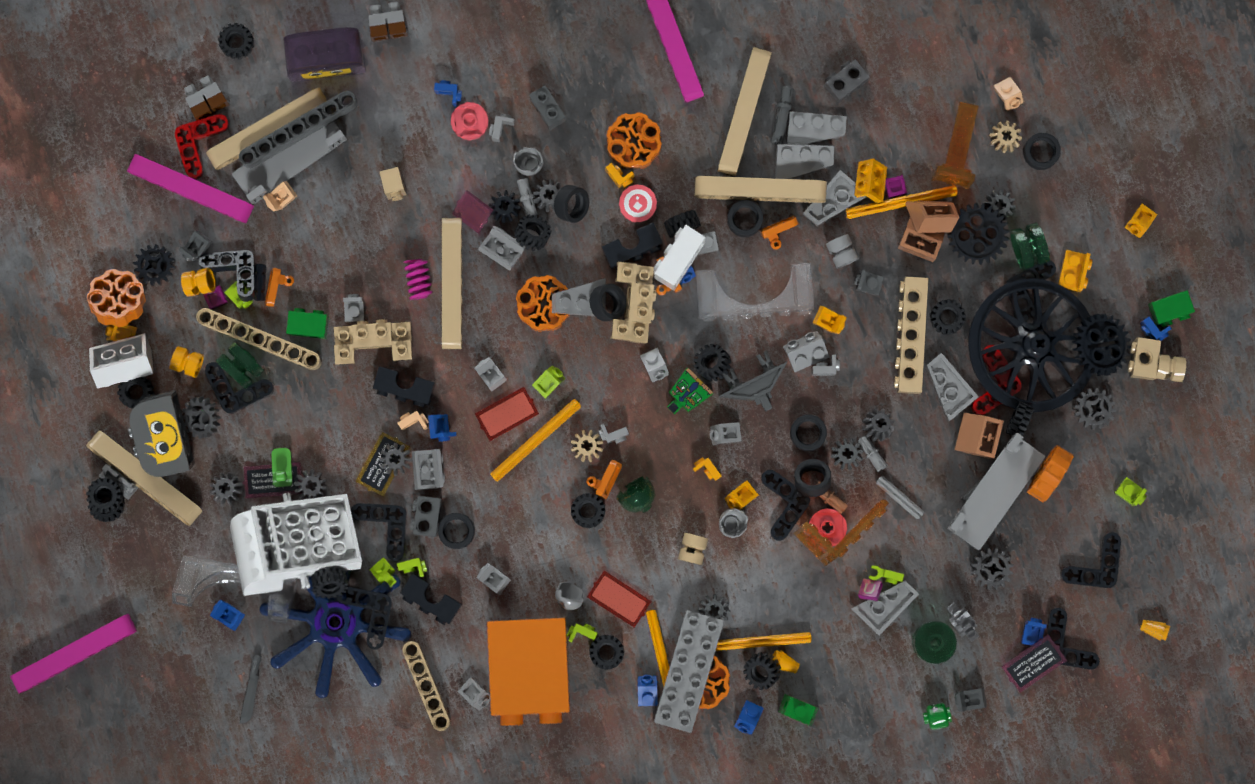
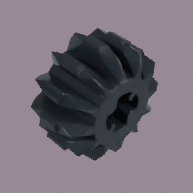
M507 190L504 191V196H501V193L498 191L497 196L499 198L497 199L492 196L491 200L495 203H489L488 205L490 208H494L490 211V214H496L494 218L496 221L502 217V223H505L506 217H508L509 221L512 222L511 215L519 216L514 210H521V206L516 205L520 200L519 198L514 199L515 193H511L508 197ZM502 203L510 204L508 205V210L500 209L502 208Z

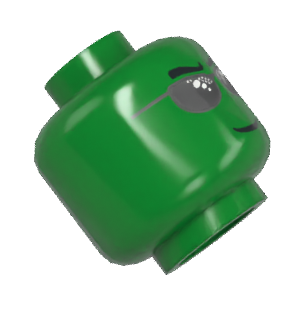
M944 703L928 705L926 713H923L924 723L929 724L931 730L947 728L949 722H952L950 708L946 707Z

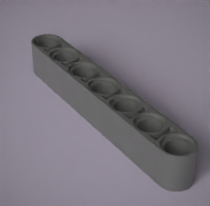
M343 91L240 151V162L246 168H254L353 111L357 106L355 95L351 91ZM351 97L353 101L351 104L345 105L343 104L344 99ZM329 107H336L334 114H327ZM318 116L320 120L316 124H311V118ZM296 126H303L301 133H294ZM285 135L286 141L278 143L277 139L279 136ZM263 145H270L268 152H261ZM252 154L253 160L245 162L244 158L246 155Z

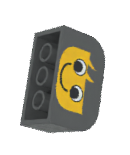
M176 390L147 396L142 399L130 413V428H128L129 436L135 442V446H133L134 455L136 458H139L141 467L146 473L155 477L189 471L195 462Z

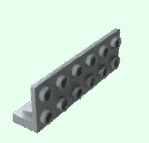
M313 116L310 120V123H318L320 117ZM332 122L254 168L241 166L232 173V176L244 191L248 200L254 205L263 199L265 194L271 193L283 181H289L347 139L335 122ZM303 126L297 127L294 133H301ZM286 136L277 142L284 143L286 141ZM270 147L264 150L262 153L268 152Z
M1015 433L947 528L977 550L982 548L1045 459V455L1022 440L1023 436L1019 433Z
M686 610L663 693L655 714V723L689 733L692 732L724 623L723 620Z

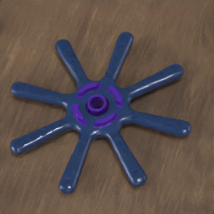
M352 570L345 571L348 583ZM392 575L397 581L392 587L384 581L371 591L388 594L400 586L401 580L398 576ZM312 576L308 577L310 587L306 589L315 600L313 610L303 611L268 602L261 604L260 613L264 616L305 621L310 625V633L271 658L270 664L273 668H281L310 645L319 642L324 646L325 652L315 690L318 698H326L329 694L334 654L340 647H345L349 650L372 687H378L381 684V676L356 643L357 635L362 632L368 633L370 623L364 622L361 619V611L364 608L342 604L337 600V597L334 598L333 596H331V599H327V596L325 598L317 597L313 593ZM343 592V595H341L342 600L346 601V592ZM368 594L359 599V602L363 605L368 604L370 601ZM334 616L340 619V625L336 628L330 622ZM374 624L378 628L384 626L381 624ZM387 625L385 637L407 642L411 638V631L408 628ZM373 628L371 629V633L375 632V635H378L379 633L383 635V630L377 631Z

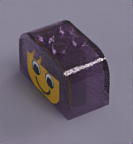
M344 27L290 34L283 38L287 77L291 82L366 73L362 35L357 28Z

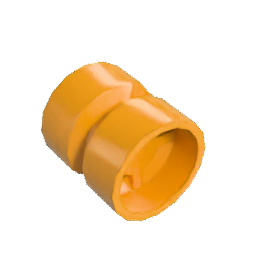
M210 268L199 269L197 273L195 271L182 273L181 285L187 297L199 295L200 292L206 294L215 291V276Z
M177 346L172 355L169 369L177 372L184 370L186 375L196 378L201 370L204 355L197 352L190 354L188 349Z

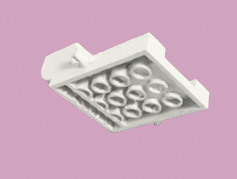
M284 493L282 495L284 502L252 506L250 511L242 512L231 520L230 530L243 596L280 591L283 588V581L292 578H300L302 588L305 589V586L309 588L308 577L312 576L315 571H319L320 568L324 570L328 566L329 569L332 566H336V569L340 567L341 570L344 569L345 571L361 569L362 559L347 494L292 501L291 494L287 493L286 495ZM338 529L340 534L333 535L330 533V530Z

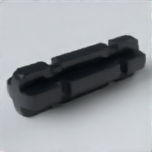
M256 264V294L254 300L264 301L265 293L263 291H265L266 276L264 273H266V265Z

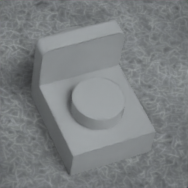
M715 231L701 234L706 238L705 244L698 255L719 251Z
M348 294V298H343L345 323L365 321L363 297H359V294Z
M832 355L831 366H828V363H816V366L812 367V376H835L836 371L840 370V360L836 359V355Z
M739 422L717 424L710 427V439L713 445L742 441Z
M471 677L458 690V693L479 711L489 703L490 694Z

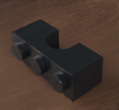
M654 222L636 230L639 244L633 249L623 247L619 239L601 246L611 270L614 268L617 270V262L627 263L631 260L636 262L643 259V255L648 252L654 254L661 250L660 247L663 246V241Z
M379 366L373 389L377 390L376 394L387 397L388 394L394 395L395 400L406 402V399L414 401L413 405L423 408L425 405H430L436 385L435 382L416 377L411 388L401 389L397 384L399 372Z
M412 574L400 593L403 595L402 599L411 605L413 602L420 606L419 610L427 615L429 613L436 616L435 620L442 625L446 623L451 624L463 604L447 594L444 595L440 602L436 604L430 603L426 598V590L430 584L417 575Z

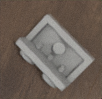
M493 226L490 234L478 250L510 271L522 256L525 245L521 247V242L517 243L516 239L508 235L503 229Z
M818 331L807 333L804 337L798 340H791L783 346L794 372L829 358L823 338Z
M440 449L413 451L412 462L415 490L443 487L445 475L442 472L443 455Z

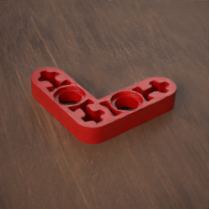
M216 114L180 125L176 128L175 139L185 172L190 178L199 179L204 173L195 141L225 132L229 128V121L224 115ZM218 119L225 121V123L222 124V128H220L218 125L212 126L214 130L211 131V126L208 123L209 121H211L212 125L217 124ZM200 124L207 126V131L203 134L197 132V127ZM182 130L189 133L186 135V139L188 142L192 141V143L185 144L184 139L181 136L179 137L182 134ZM191 147L194 149L192 157H185L184 150ZM190 161H193L195 167L199 168L196 175L190 172L192 170Z
M988 345L983 350L993 347L994 345ZM995 350L993 357L995 360L1000 358L1001 361H998L993 366L991 364L994 362L993 358L987 357L986 354L982 355L983 361L991 372L995 371L999 364L1005 366L1008 363L1000 350ZM1011 369L1006 370L1004 375H994L999 383V387L1002 385L1003 389L1006 388ZM1017 375L1014 380L1017 384L1015 386L1016 390L1014 391L1012 388L1010 391L1012 396L1021 389V381ZM986 392L977 398L971 406L972 411L976 415H984L1001 403L994 401L991 395ZM988 399L990 403L983 407L984 411L977 410V402L982 404Z

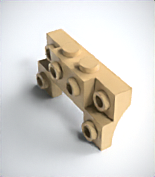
M617 262V278L615 282L629 284L627 285L625 320L612 319V336L610 339L643 344L648 343L649 324L651 320H654L655 310L652 309L653 302L656 299V290H654V285H652L654 267Z
M383 319L376 320V323L368 324V321H357V325L334 327L335 365L355 364V350L392 347L393 361L413 360L411 322L387 323V320Z

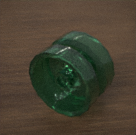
M1037 222L1028 224L1025 231L1020 227L1010 231L1013 252L1022 270L1032 268L1034 260L1039 265L1050 261L1048 245L1043 231Z
M234 341L227 348L234 359L232 360L226 354H221L215 361L244 389H247L253 382L246 372L249 371L254 377H259L264 372V369L245 348L243 349Z
M930 621L923 623L915 630L912 636V647L919 659L926 663L940 664L953 656L957 647L955 632L950 626L943 622ZM934 639H936V640H937L936 646L931 645V644H930V641H933Z

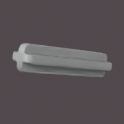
M884 476L878 478L876 485L912 516L919 519L924 514L920 507Z

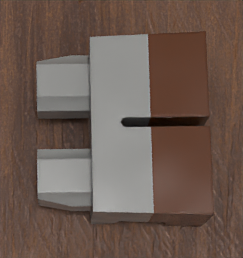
M398 2L388 3L389 12L382 13L381 5H371V15H368L372 42L387 40L389 35L391 39L408 36L404 14Z
M209 76L200 80L204 88L198 92L193 84L184 88L187 96L185 99L196 120L212 115L211 109L216 113L230 105L217 83Z

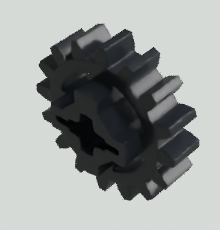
M155 244L154 249L150 245H147L146 251L141 248L142 254H136L135 256L138 258V261L133 262L134 265L138 266V268L134 269V272L140 273L137 278H144V284L150 281L151 286H154L155 282L161 286L162 280L169 282L167 276H173L174 274L171 272V269H176L171 264L175 262V259L169 258L172 253L170 251L165 253L166 248L164 246L159 250L157 244ZM152 253H159V254H161V255H158L157 257H154V256H151L150 254H152ZM145 259V267L142 268V264ZM152 262L157 263L156 269L153 268ZM167 263L166 270L164 271V264ZM157 274L159 277L151 278L148 276Z

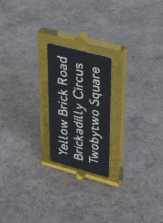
M382 432L355 482L365 486L368 491L372 490L384 497L394 478V469H392L390 474H387L388 467L381 468V465L386 463V461H379L380 457H386L381 451L384 450L388 453L387 445H390L393 450L394 443L398 444V450L401 445H404L405 449L403 452L409 450L410 446L399 441L397 437L393 438ZM393 455L391 463L395 462L398 464L400 462L398 459H401L400 456Z

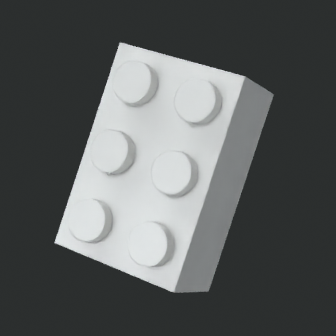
M687 225L683 229L679 228L674 236V244L668 245L664 252L665 258L663 261L659 260L653 269L655 279L675 291L705 244L706 237Z
M145 333L89 348L90 372L97 389L153 374L152 350Z

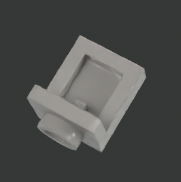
M500 114V116H495L494 125L491 124L489 130L492 141L500 142L503 124L515 125V120L511 118V115Z
M658 348L640 355L652 382L661 380L669 375Z
M490 357L480 361L474 368L491 391L507 381Z
M600 425L601 430L598 431L602 441L606 440L608 444L615 441L618 444L627 440L626 436L629 433L626 427L608 434L605 425Z
M489 563L480 569L476 577L498 595L503 592L511 579Z

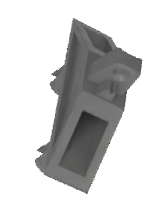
M767 351L763 353L766 362L760 354L756 357L764 372L744 384L739 382L734 369L731 368L729 371L732 379L728 374H722L730 389L719 397L755 401L756 405H762L765 412L771 410L773 407L769 401L772 398L770 392L787 362L774 366Z

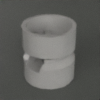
M848 234L826 243L829 253L834 255L832 260L836 269L849 265L859 259L856 250L851 248L852 242Z

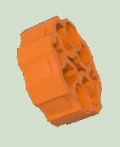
M640 112L620 115L607 131L606 138L609 156L620 164L622 168L628 170L648 167L656 156H659L662 143L659 126L649 119L646 114ZM622 121L629 122V127L622 126ZM635 122H637V125H636L635 129L637 130L638 133H635V131H634V129H633V128H634V125H635ZM653 128L656 131V135L649 137L646 134V130ZM631 135L635 140L638 139V149L634 143H630ZM642 142H643L645 148H650L651 150H649V149H644L643 146H642ZM620 146L623 150L620 154H615L612 152V148ZM631 149H633L635 153L633 160L631 159V156L633 155ZM640 154H642L643 156L647 155L645 162H643L642 159L639 160Z
M116 269L107 270L100 277H95L90 283L91 288L87 294V300L91 312L94 313L101 324L123 327L142 315L146 295L142 283L136 279V275L132 272H123ZM115 294L118 295V298H117V299H118V302H117V303H116V299H115V298H116Z
M550 275L534 276L528 279L524 286L518 290L516 296L517 313L521 321L537 332L554 331L562 327V324L570 314L552 313V300L550 299L552 294L567 290L566 285H563L556 277ZM549 281H552V284L555 287H551L550 290H547V287L544 284H548ZM538 285H540L541 289L543 290L541 297H539L540 290L537 287ZM523 294L531 296V300L528 303L521 302L520 298ZM546 297L549 305H546L541 313L542 309L539 302H543ZM535 307H538L536 314H532L529 316V314L534 312ZM547 310H549L548 317L550 319V322H548L547 318L545 317ZM540 317L545 324H539L538 327L533 320H538Z
M1059 445L1054 447L1033 477L1027 493L1041 502L1046 501L1062 480L1074 455Z
M716 656L713 657L715 666L710 669L708 678L710 676L716 679L721 676V679L714 682L707 678V682L712 684V686L706 684L705 688L712 690L714 697L711 698L710 692L704 690L699 709H711L718 706V703L727 696L730 689L729 671ZM724 681L723 688L725 689V691L720 692V694L716 696L717 690L715 689V686H719L720 683Z

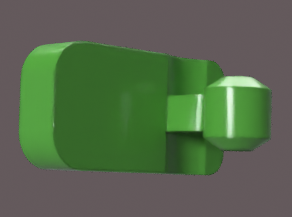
M276 448L272 451V475L275 487H290L293 484L292 453L288 448Z

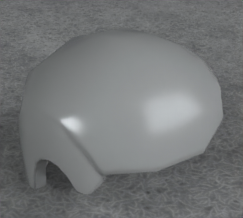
M524 147L519 152H515L513 158L516 170L526 176L538 173L542 169L544 161L541 152L535 148Z
M736 508L727 509L719 519L721 533L730 538L740 537L747 530L748 516L742 510Z
M561 582L558 585L555 599L561 607L567 610H575L584 601V591L578 586L569 582Z

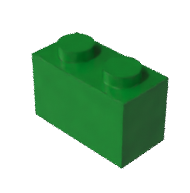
M1188 290L1148 304L1156 326L1160 324L1162 327L1173 324L1172 320L1178 318L1180 321L1191 318L1190 314L1195 312Z
M294 308V311L288 312L287 335L327 339L329 316L324 314L325 311L313 310V313L305 312L306 309Z

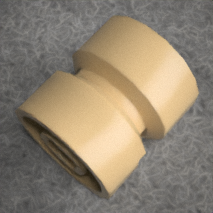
M1159 354L1156 379L1166 380L1170 378L1171 381L1182 382L1186 372V358L1175 356L1171 359L1169 355Z
M684 533L682 541L684 548L680 549L678 559L702 565L704 558L702 551L706 549L708 539ZM691 548L696 549L694 554L690 553Z

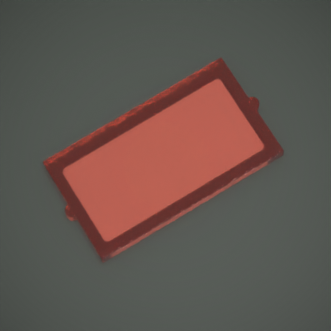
M524 387L516 390L475 413L481 425L480 429L484 430L489 441L496 439L539 415L533 404L534 400L529 397Z
M603 571L597 582L593 583L594 586L587 598L634 628L641 617L645 616L644 612L652 602L606 571Z

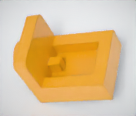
M820 306L812 323L830 333L839 334L845 327L847 317L837 314L824 306Z

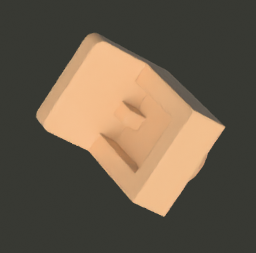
M1011 77L994 85V90L1004 102L1007 111L1023 104L1022 92Z
M283 181L271 193L265 194L263 198L268 208L272 211H278L293 201L297 194L287 181Z
M416 411L410 414L408 412L399 418L401 421L398 422L401 430L407 429L418 421L424 430L428 429L426 424L429 421L424 413L419 414Z

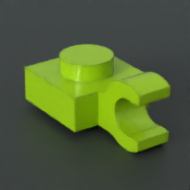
M384 557L369 569L380 583L386 581L392 587L397 582L391 575L395 572L394 568Z
M875 565L871 566L872 569L877 570L875 577L869 575L868 578L871 580L883 577L886 578V582L897 585V582L903 581L904 574L881 569Z

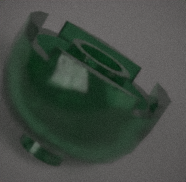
M642 476L628 483L625 486L627 490L624 493L620 491L616 497L619 504L625 510L631 513L641 511L644 513L652 507L651 504L655 499V488L647 476L645 479Z

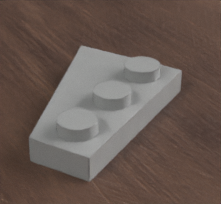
M790 111L787 144L810 145L820 141L844 137L847 116Z
M777 144L775 179H789L832 166L834 164V146Z
M840 170L827 185L826 202L811 203L803 215L816 226H819L866 198V196L858 198L854 196L856 183Z
M606 278L552 294V313L594 316L590 309V295L595 288L606 284ZM604 292L603 297H602V302H603L604 308H605L606 292Z
M942 353L926 365L948 422L978 398V395Z
M903 581L880 593L878 601L866 600L851 608V610L879 636L919 593L906 581Z

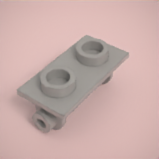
M104 465L99 477L109 478L119 483L118 485L122 487L121 491L124 497L129 500L138 487L116 471L112 465Z

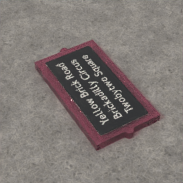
M300 462L292 463L293 484L290 487H275L273 485L272 465L243 467V484L245 485L246 499L282 496L284 493L286 495L287 493L291 495L302 494V491L295 493V490L299 489L300 486L294 485V482L301 483V480L297 478V475H301Z
M1046 635L1001 666V668L1009 677V681L1013 682L1021 693L1066 662L1067 659L1059 650V645H1056L1051 637Z

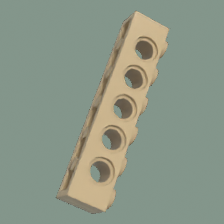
M905 277L903 281H900L899 292L903 293L902 300H899L898 312H902L901 319H898L897 331H900V338H897L896 350H899V357H896L895 369H898V376L894 378V388H897V393L921 394L928 278ZM915 293L918 296V300L911 302L908 299V294ZM914 312L917 319L910 321L907 318V313ZM907 331H913L916 338L914 340L907 339ZM910 349L914 352L915 356L913 359L905 357L906 350ZM909 368L913 371L914 375L912 378L904 376L905 369Z

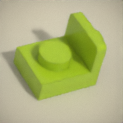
M237 281L224 292L240 310L243 307L246 309L253 303V300L244 302L239 299ZM245 287L244 294H247L249 290Z
M551 366L532 386L546 399L566 378L560 369Z
M1127 477L1124 478L1114 492L1132 506L1141 505L1147 497L1145 495L1147 490L1141 488Z
M421 558L397 563L398 571L403 570L404 574L415 571L414 567H418L420 577H424V572H427L425 560L421 561Z

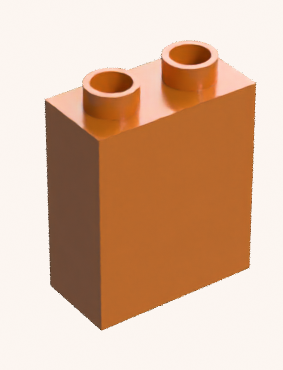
M566 618L487 622L491 716L500 715V726L523 725V714H539V724L563 723L562 712H570Z

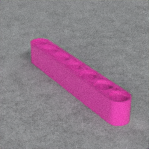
M646 0L685 102L703 97L701 85L668 0Z
M134 154L127 169V172L243 223H247L254 208L248 202L137 154Z
M126 614L11 675L10 678L18 693L21 694L137 632V629L130 615Z

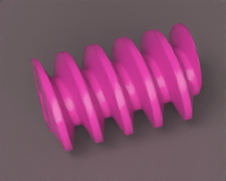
M422 259L404 261L405 264H409L404 268L405 271L410 272L406 274V278L412 279L407 282V285L412 287L408 290V293L414 294L409 297V300L427 298L429 294L433 293V291L427 290V287L432 284L425 281L430 276L424 275L425 272L429 271V268L423 267L428 261Z

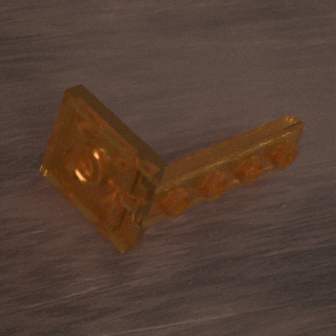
M959 102L945 164L937 166L932 174V181L938 180L946 182L948 185H959L965 187V189H969L973 184L976 174H972L971 170L964 169L978 111L977 105Z
M885 499L878 502L834 548L831 541L826 537H822L818 533L817 527L812 523L805 522L793 534L827 566L838 556L841 558L848 551L846 547L850 543L854 545L861 538L859 534L863 530L867 531L874 525L872 520L876 516L880 518L887 511L885 507L889 503Z

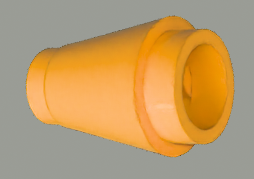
M1143 619L1140 630L1159 641L1161 639L1166 641L1170 626L1166 625L1165 622Z
M776 650L773 653V660L777 659L779 661L776 665L781 666L780 670L796 674L800 663L782 650Z

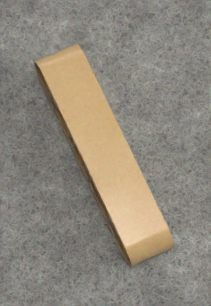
M415 641L407 642L403 646V654L433 727L438 731H443L451 723L448 711L420 644ZM411 644L417 647V653L413 656L407 652V648ZM421 662L425 667L422 673H417L414 669L415 664ZM428 680L431 682L432 688L430 691L422 689L423 681ZM432 698L439 701L437 709H432L429 706V701ZM442 716L446 719L445 727L437 725L436 720L438 717Z

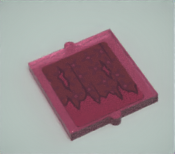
M466 190L462 198L457 201V206L452 214L457 218H462V222L479 233L483 226L488 223V218L493 209Z

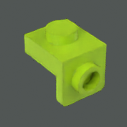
M576 623L575 627L571 625L567 636L570 637V642H573L577 632L595 640L598 633L595 632L596 628L585 623L582 626Z

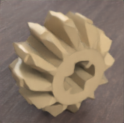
M1007 120L1005 126L1001 121L998 122V127L993 126L992 130L994 133H990L989 137L994 138L990 144H997L996 151L1002 147V153H1006L1007 148L1010 152H1013L1014 147L1018 148L1020 146L1017 141H1021L1022 137L1017 134L1021 132V129H1014L1017 125L1016 123L1009 126L1010 122ZM1007 133L1009 136L1005 141L1002 138Z
M582 430L583 437L575 434L579 441H571V444L577 445V447L571 448V451H579L575 454V458L582 454V462H585L586 456H588L589 462H592L591 455L598 459L599 455L595 451H603L602 448L597 447V445L603 444V441L596 442L595 440L599 438V434L592 438V430L589 431L588 436H586L585 430ZM588 441L589 444H592L591 450L586 451L585 448L582 449L583 442Z

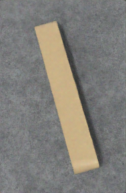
M753 47L717 170L718 172L736 177L772 52Z
M315 88L209 149L206 154L215 170L221 169L239 159V153L244 148L326 102L327 99L320 88Z
M697 176L695 178L694 197L701 199L826 202L827 182L822 180Z
M442 218V349H462V218Z
M203 308L197 313V321L204 327L310 370H317L322 364V359L317 353L207 308ZM205 313H210V321L203 322L202 316ZM227 320L229 323L228 327L221 330V321ZM241 327L246 328V334L243 337H238V329ZM260 334L263 335L264 341L261 344H256L255 337ZM275 342H281L282 347L279 351H273L272 349ZM298 349L299 356L294 359L291 358V350ZM316 356L317 363L309 366L307 362L309 357Z
M99 430L87 443L86 446L107 464L112 465L116 471L132 483H135L139 489L186 525L191 526L201 514L202 510L199 506L163 478L146 473L136 457Z

